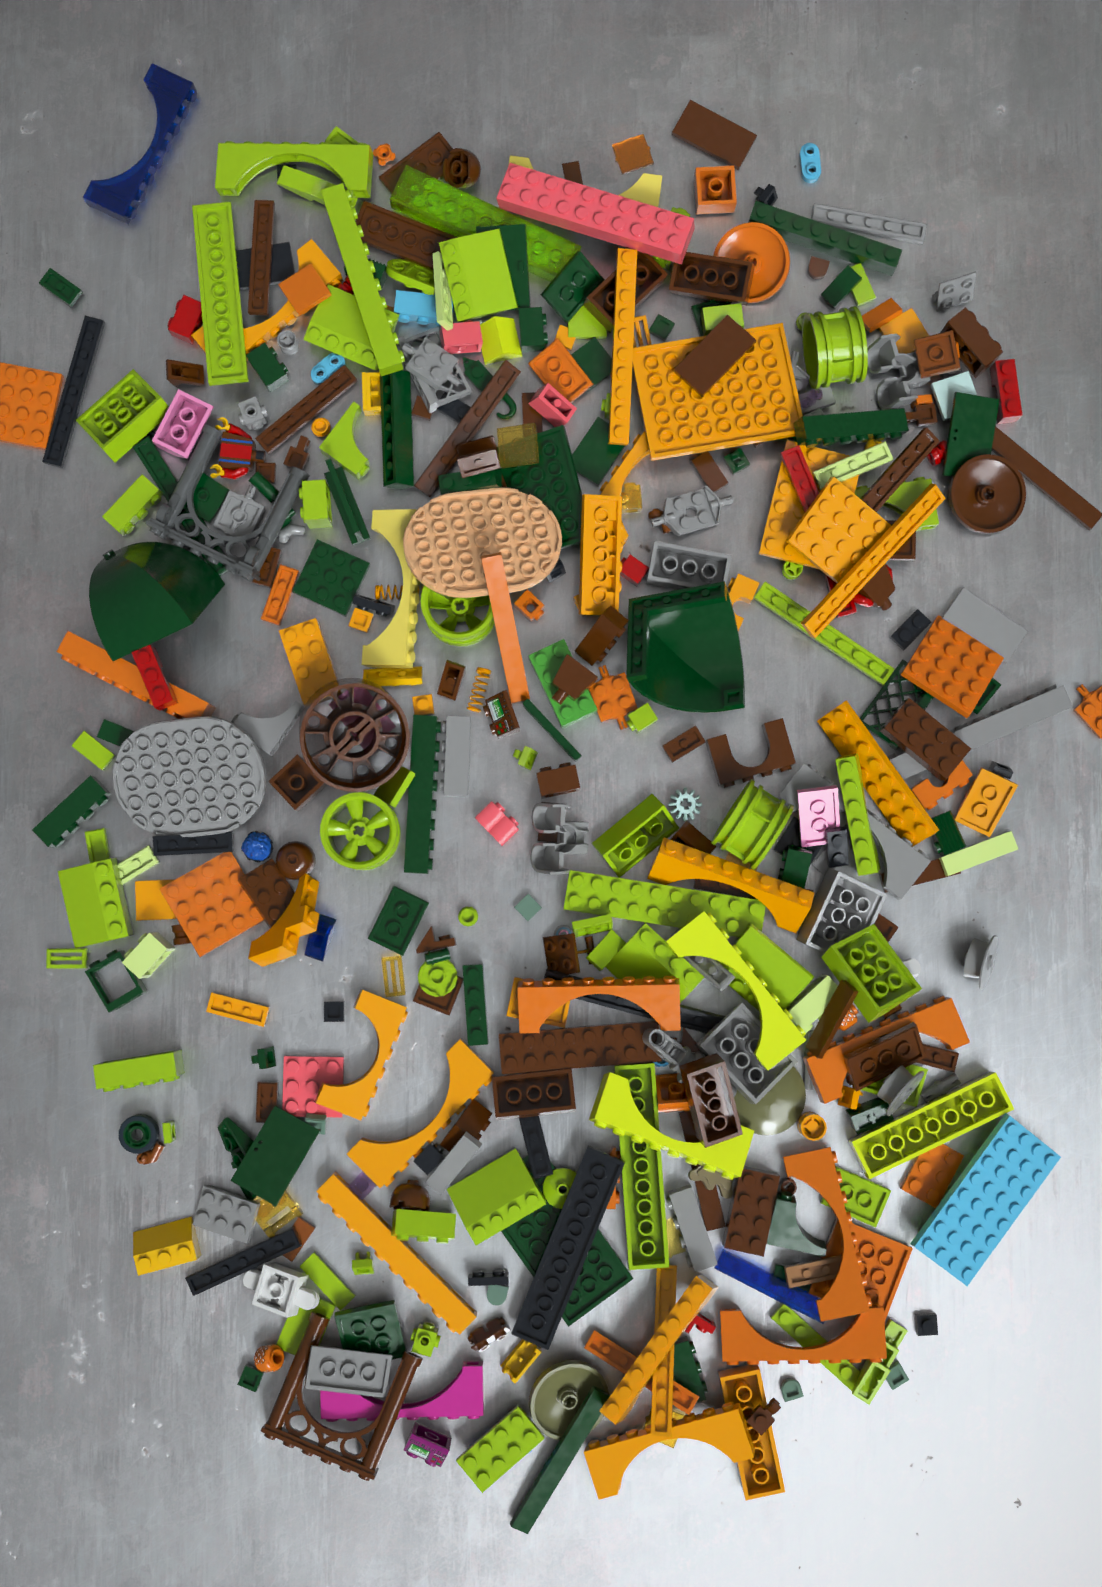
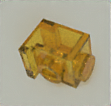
M636 483L624 484V492H621L622 504H625L622 506V514L641 512L642 498L640 485H636Z

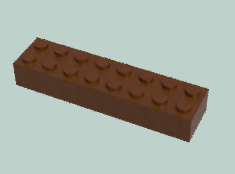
M656 1020L543 1029L540 1030V1033H519V1031L499 1033L502 1074L659 1062L662 1061V1058L648 1047L642 1039L645 1030L649 1028L659 1029V1024ZM653 1033L651 1036V1041L655 1043L657 1040V1034Z

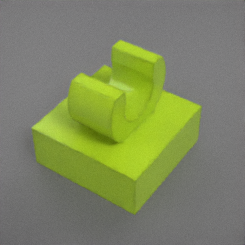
M525 746L523 751L515 749L513 757L519 760L518 765L531 771L538 752Z
M356 1252V1260H352L354 1275L374 1274V1263L370 1252H367L365 1259H360L359 1252Z

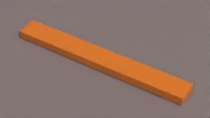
M501 552L481 556L510 701L511 703L530 699L502 555Z

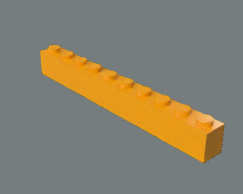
M336 1171L316 1191L318 1198L324 1204L328 1203L333 1208L332 1212L338 1218L342 1217L347 1222L346 1226L353 1233L356 1231L361 1236L360 1240L367 1247L371 1246L375 1250V1255L381 1261L385 1260L390 1265L389 1269L395 1275L399 1274L404 1279L403 1283L410 1290L414 1289L418 1293L417 1297L424 1304L428 1303L432 1307V1312L438 1318L442 1317L447 1322L446 1326L453 1333L456 1331L460 1335L477 1317V1312L406 1241L397 1240V1236H391L392 1227Z

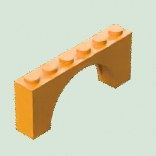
M360 989L353 1008L364 1013L375 1028L378 1040L375 1060L368 1071L353 1082L341 1085L322 1082L315 1102L319 1105L361 1120L363 1116L366 1117L368 1114L370 1097L374 1098L377 1092L376 1082L378 1078L381 1079L385 1072L383 1065L385 1060L390 1059L393 1052L391 1045L393 1041H397L400 1035V1030H398L400 1023H404L408 1015L407 1007L363 989Z

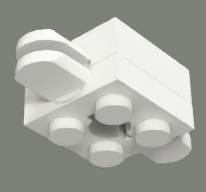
M274 1262L264 1264L262 1271L257 1269L248 1271L243 1278L244 1286L255 1291L252 1305L287 1318L297 1315L299 1308L305 1310L314 1309L318 1306L320 1300L319 1294L316 1291L306 1288L309 1275Z

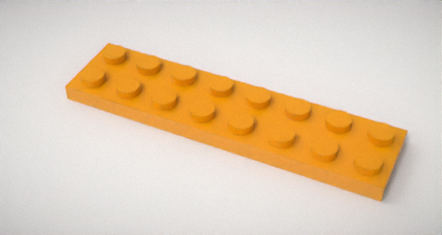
M847 700L817 721L841 756L858 753L863 787L901 839L903 837L908 839L912 843L911 847L939 831L936 824Z

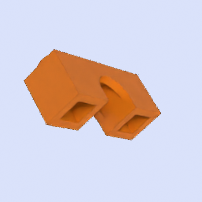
M962 760L950 776L944 780L941 787L933 786L928 778L910 789L923 808L930 810L938 804V799L941 797L946 799L952 795L955 787L959 786L961 788L969 783L970 780L968 778L973 776V774Z

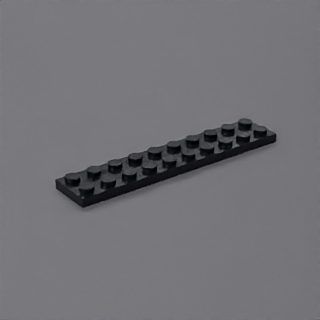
M589 1145L587 1146L511 1332L512 1335L549 1350L624 1167V1160Z

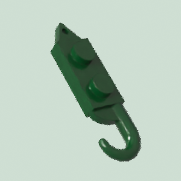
M463 357L464 375L481 393L493 376L479 360L474 361ZM506 392L500 402L504 400L510 407V411L505 415L499 412L496 413L499 418L504 420L512 418L517 410L515 401Z

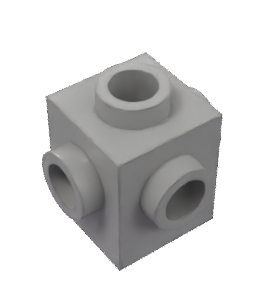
M256 396L238 403L241 414H238L242 425H246L249 430H258L264 424H267L265 419L268 416L264 405L260 406Z

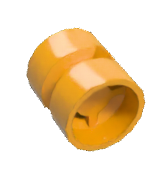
M804 1112L797 1120L798 1131L808 1140H819L826 1133V1122L815 1112Z

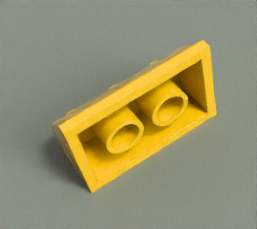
M192 1216L133 1232V1258L138 1276L195 1261L202 1255Z

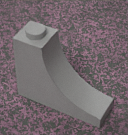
M295 701L287 711L271 718H254L241 712L239 715L236 714L231 722L243 729L260 749L273 756L301 715L304 706Z

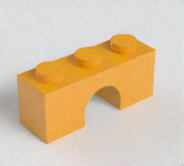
M739 573L736 578L732 577L727 587L731 589L729 595L732 606L737 601H744L750 604L759 586V582ZM735 614L739 631L744 618Z

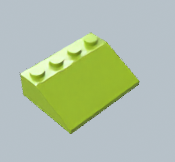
M500 229L457 237L439 243L458 322H465L518 308Z
M328 284L327 288L332 296L318 304L303 340L370 369L379 370L355 295ZM384 309L386 315L390 314L393 326L390 328L392 333H394L400 315Z
M133 369L78 417L76 421L116 463L162 422L169 406Z
M110 858L58 871L75 948L134 935L117 866V858Z
M646 923L634 933L605 966L617 979H623V977L632 976L635 979H643L645 976H653L655 978L674 976L679 978L680 1003L704 978L683 957L677 958L666 944V941Z
M753 924L732 944V946L735 944L742 952L740 957L743 961L748 960L754 967L753 973L757 978L761 977L766 982V990L770 994L773 992L780 1000L778 1005L782 1010L787 1008L814 978L809 971ZM719 962L735 976L729 986L759 1011L755 997L746 982L733 969Z
M875 924L830 946L821 957L839 983L841 980H846L858 991L853 1002L868 1023L886 1014L922 989Z
M516 1148L447 1188L448 1194L475 1245L482 1243L546 1205L545 1197Z

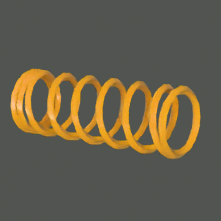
M376 585V600L380 599L381 592L384 600H386L388 593L391 600L394 598V594H396V598L399 600L401 598L403 585H401L399 598L397 594L396 585H394L392 598L389 585H387L385 597L383 592V585Z
M477 667L476 672L481 676L474 677L478 682H474L473 686L478 689L471 690L475 695L469 698L474 702L467 703L469 707L466 708L474 712H481V709L470 704L483 705V703L471 697L485 698L473 691L486 692L485 689L475 684L488 685V683L477 679V677L489 679L490 677L484 674L490 675L491 670Z

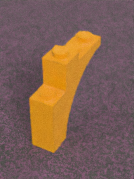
M306 873L299 878L294 896L282 916L266 933L251 941L248 959L264 967L294 956L297 953L299 937L317 931L319 913L315 911L319 888L317 880Z

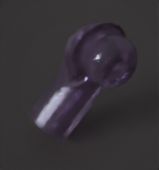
M810 390L807 396L801 400L800 406L804 409L813 406L816 400L822 399V390Z

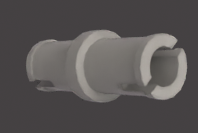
M952 1073L941 1081H935L934 1085L921 1091V1096L928 1103V1101L939 1095H945L946 1091L960 1085L961 1082L958 1080L957 1075Z

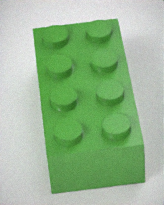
M564 639L528 655V659L561 729L597 713L598 710L588 689L575 701L567 696L561 705L552 699V696L558 690L552 685V682L566 655L568 654L572 657Z

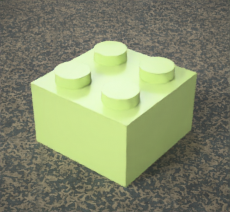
M159 932L145 933L137 941L139 944L136 948H131L124 955L125 960L122 963L139 979L149 978L174 951L175 947Z

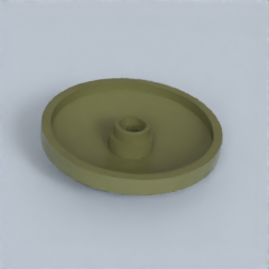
M794 1066L757 1104H750L737 1090L734 1100L740 1124L754 1130V1133L758 1135H775L784 1132L796 1123L805 1106L806 1090L803 1079Z
M579 1360L558 1362L543 1371L534 1382L529 1395V1411L537 1428L546 1436L560 1440L592 1386L608 1392L607 1384L600 1372L589 1363ZM601 1413V1415L599 1416V1418H598V1420L596 1421V1423H595V1425L593 1426V1428L591 1429V1431H592V1430L601 1422V1420L603 1419L604 1415H603L602 1413Z

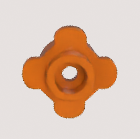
M387 143L378 146L373 151V155L379 160L378 164L380 166H385L387 162L394 161L396 158L395 153H392L390 145Z

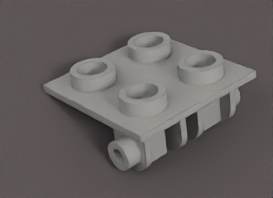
M975 271L939 283L938 291L932 295L933 301H937L936 311L949 309L950 307L973 300L977 272Z

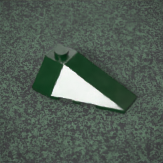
M227 1117L217 1128L225 1149L231 1152L233 1160L231 1165L235 1169L239 1167L254 1141ZM240 1187L247 1199L255 1201L260 1198Z

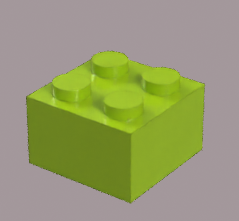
M326 480L302 481V487H299V497L303 503V507H300L301 519L308 525L309 529L333 527L331 493Z

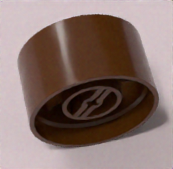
M344 678L324 685L310 697L299 721V740L306 764L322 782L339 790L362 792L384 784L398 772L408 753L410 732L403 710L389 692L380 685L365 679ZM354 687L376 692L368 707L363 704L354 703ZM347 689L348 696L341 699L337 696L338 690ZM331 694L338 707L326 717L314 710V707L325 696ZM384 699L386 701L384 709L376 708L378 700ZM396 711L401 732H383L380 719ZM358 715L359 717L353 723L347 724L344 732L333 741V732L337 723L347 716ZM310 717H318L320 719L319 724L311 726L308 723ZM372 728L374 729L372 741L364 750L355 753L348 752L354 746L359 745ZM350 732L357 733V736H351ZM305 734H323L326 747L310 755L306 745ZM390 737L396 739V744L393 747L385 745L386 740ZM377 749H380L393 758L383 769L376 773L368 758ZM321 755H328L330 757L328 763L321 764L318 761ZM338 759L352 762V779H343L330 774ZM360 765L368 767L365 774L357 773V768Z

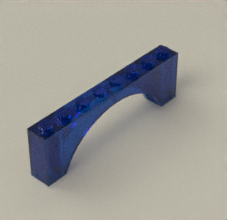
M153 63L143 79L147 89L154 97L157 109L156 131L150 147L144 156L124 173L109 179L91 180L83 196L88 206L128 225L131 219L135 218L139 204L144 201L145 192L154 181V174L157 169L161 168L165 153L169 152L173 137L179 133L180 124L187 117L191 102L193 103L197 97V90L193 82Z

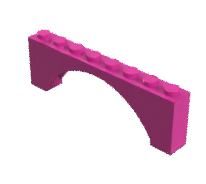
M463 1361L462 1369L450 1384L427 1399L413 1403H403L396 1420L407 1417V1420H418L419 1417H427L429 1420L447 1417L453 1420L459 1419V1416L478 1419L480 1416H483V1361ZM320 1390L321 1419H326L327 1422H335L338 1419L357 1421L358 1418L374 1421L380 1414L385 1401L373 1396Z

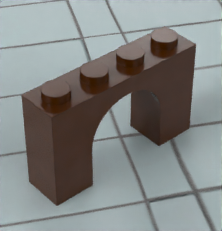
M783 718L761 725L768 752L763 763L755 767L743 766L734 759L726 734L706 740V746L718 786L723 785L724 788L734 786L735 781L742 780L745 783L751 779L754 780L753 776L761 774V777L773 775L772 771L780 769V772L792 769L791 766L796 764Z

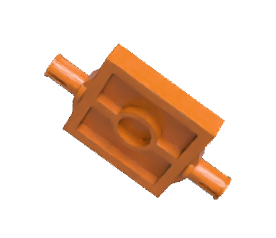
M603 665L605 673L600 666L598 669L602 679L590 686L589 690L598 709L597 712L601 723L610 719H617L620 730L624 729L621 722H623L626 729L628 726L624 716L638 709L626 674L623 672L615 676H609L606 665Z
M1081 684L1076 690L1084 698L1073 710L1093 733L1101 739L1102 685L1095 691L1089 692Z

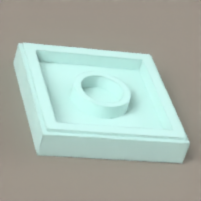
M969 371L930 385L943 421L951 419L955 392L977 395Z

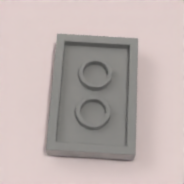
M205 1185L202 1189L193 1225L247 1244L251 1240L261 1203Z

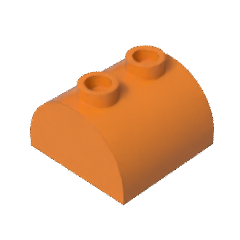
M678 1073L655 1075L658 1112L690 1111L684 1084L677 1081Z

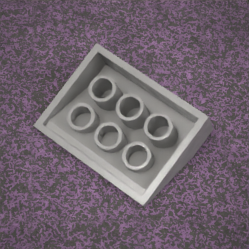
M828 868L796 940L825 953L830 946L873 925L887 894L839 871Z
M740 1003L695 1046L705 1056L717 1053L726 1063L730 1083L750 1104H757L798 1061L789 1054L767 1071L754 1055L760 1035V1021L743 1003Z

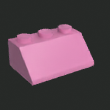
M178 389L152 442L161 450L174 456L188 459L214 406Z

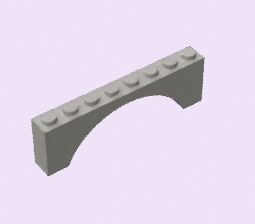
M803 764L777 798L779 800H786V806L789 804L794 805L793 812L798 811L797 790L833 786L834 783L828 777L824 776L822 778L817 774L818 770L814 766ZM840 788L838 790L839 811L846 814ZM868 813L872 835L879 847L884 863L883 888L900 900L931 861L927 859L928 855L922 850L916 851L911 847L912 843L908 839L898 837L896 830L891 826H884L880 823L881 819L877 815Z

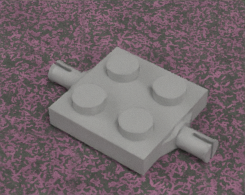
M425 338L416 349L407 344V342L403 345L402 350L411 355L410 361L405 367L407 371L437 391L447 380L458 387L461 379L452 374L453 368L459 360L428 338Z
M249 485L245 495H238L229 491L213 526L223 531L226 536L232 537L244 536L254 532L266 509L265 506L256 503L252 499L257 489Z

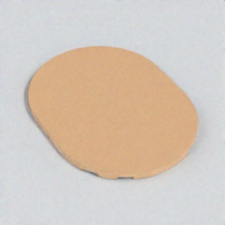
M503 487L453 492L431 499L429 503L419 507L411 516V520L405 528L403 538L405 560L414 576L429 589L456 598L489 595L481 556L501 552L509 593L528 589L545 579L558 562L562 546L561 529L554 513L537 497L519 492L518 489Z

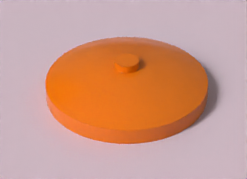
M757 222L740 224L729 230L718 242L713 255L753 262L755 269L748 303L762 302L775 295L785 283L790 270V253L782 236L772 227Z

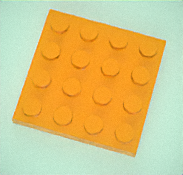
M830 477L786 539V542L834 582L838 583L891 527V524L835 477Z

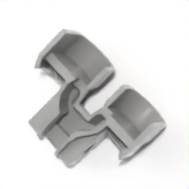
M898 334L880 336L867 348V368L872 374L885 373L892 368L899 369L900 377L884 379L877 386V403L882 410L897 409L902 405L911 404L918 396H911L910 390L921 387L931 380L930 377L921 379L916 352L907 354L898 352L896 342L901 338Z
M536 803L532 810V824L535 831L539 833H560V843L538 842L533 845L530 860L534 871L549 875L567 874L570 870L563 868L564 855L587 854L588 844L584 843V833L589 832V822L565 821V808H571V805L564 803Z

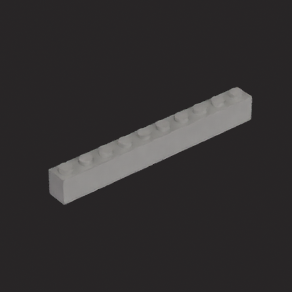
M1055 684L1044 689L1046 692L1039 695L1036 692L1027 696L1028 700L1023 703L1017 700L1009 704V709L1003 711L1001 707L992 711V716L985 718L984 715L973 719L974 724L969 726L967 723L955 727L957 731L953 732V734L973 750L1073 707L1064 685L1057 688ZM903 750V754L897 757L895 753L887 756L903 779L927 770Z

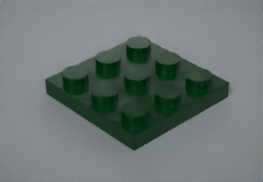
M317 539L292 592L346 617L352 606L354 596L357 595L371 564Z
M395 1300L335 1312L334 1317L343 1349L391 1354L392 1360L402 1358L404 1351H407Z

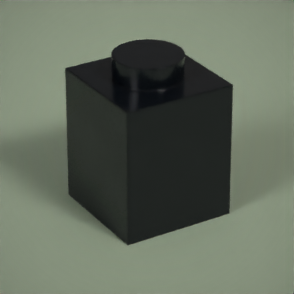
M431 1142L413 1162L428 1176L445 1158L443 1153L445 1150L437 1142L435 1144Z

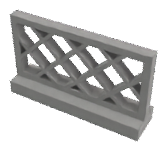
M439 326L407 339L404 336L398 338L399 344H396L398 351L402 350L406 342L409 345L413 342L422 344L424 338L437 334L439 338L437 345L440 346ZM402 350L405 359L403 363L406 367L411 355ZM458 363L454 367L456 371L455 376L461 379L460 384L464 386L465 390L461 392L452 390L453 383L450 389L441 386L439 390L448 393L447 397L438 400L436 396V389L433 390L430 385L410 373V377L429 413L436 411L437 407L472 394V390Z

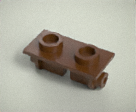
M496 1317L486 1324L488 1332H485L483 1327L471 1332L470 1336L467 1337L471 1345L475 1344L471 1346V1349L481 1352L487 1349L492 1341H499L505 1338L510 1328L503 1326L506 1324L504 1318Z

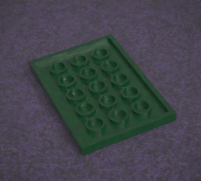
M561 425L497 447L500 470L507 487L518 489L519 492L537 497L554 513L562 534L561 549L581 543L582 491L565 426Z

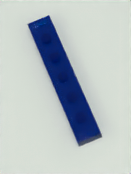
M724 1249L722 1250L717 1260L718 1265L714 1266V1269L824 1324L825 1321H820L816 1299L820 1298L809 1294L799 1287L788 1288L787 1281Z

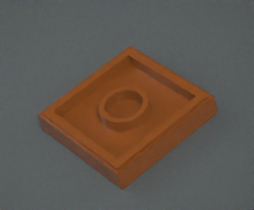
M953 330L914 339L921 379L960 370Z

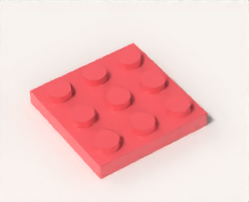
M284 1056L282 1110L295 1117H306V1114L310 1113L342 1118V1113L317 1104L315 1099L322 1082L332 1085L344 1084V1057Z

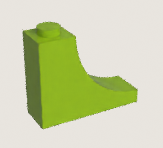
M353 401L319 446L322 454L329 459L331 458L333 462L340 467L342 466L344 470L359 480L361 476L364 477L369 471L370 463L359 451L355 443V425L362 410L360 405Z

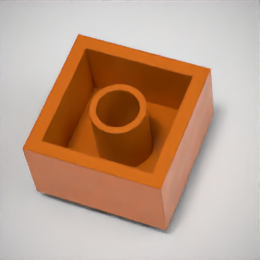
M734 166L695 168L696 215L734 213L737 204Z

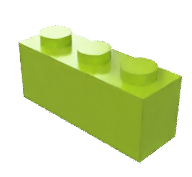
M142 474L102 517L122 536H125L134 530L135 524L139 520H143L147 516L148 510L152 506H156L161 501L163 494Z
M396 1209L393 1211L391 1236H397V1240L408 1241L409 1237L417 1238L416 1241L429 1242V1239H436V1243L448 1244V1240L455 1239L456 1214Z

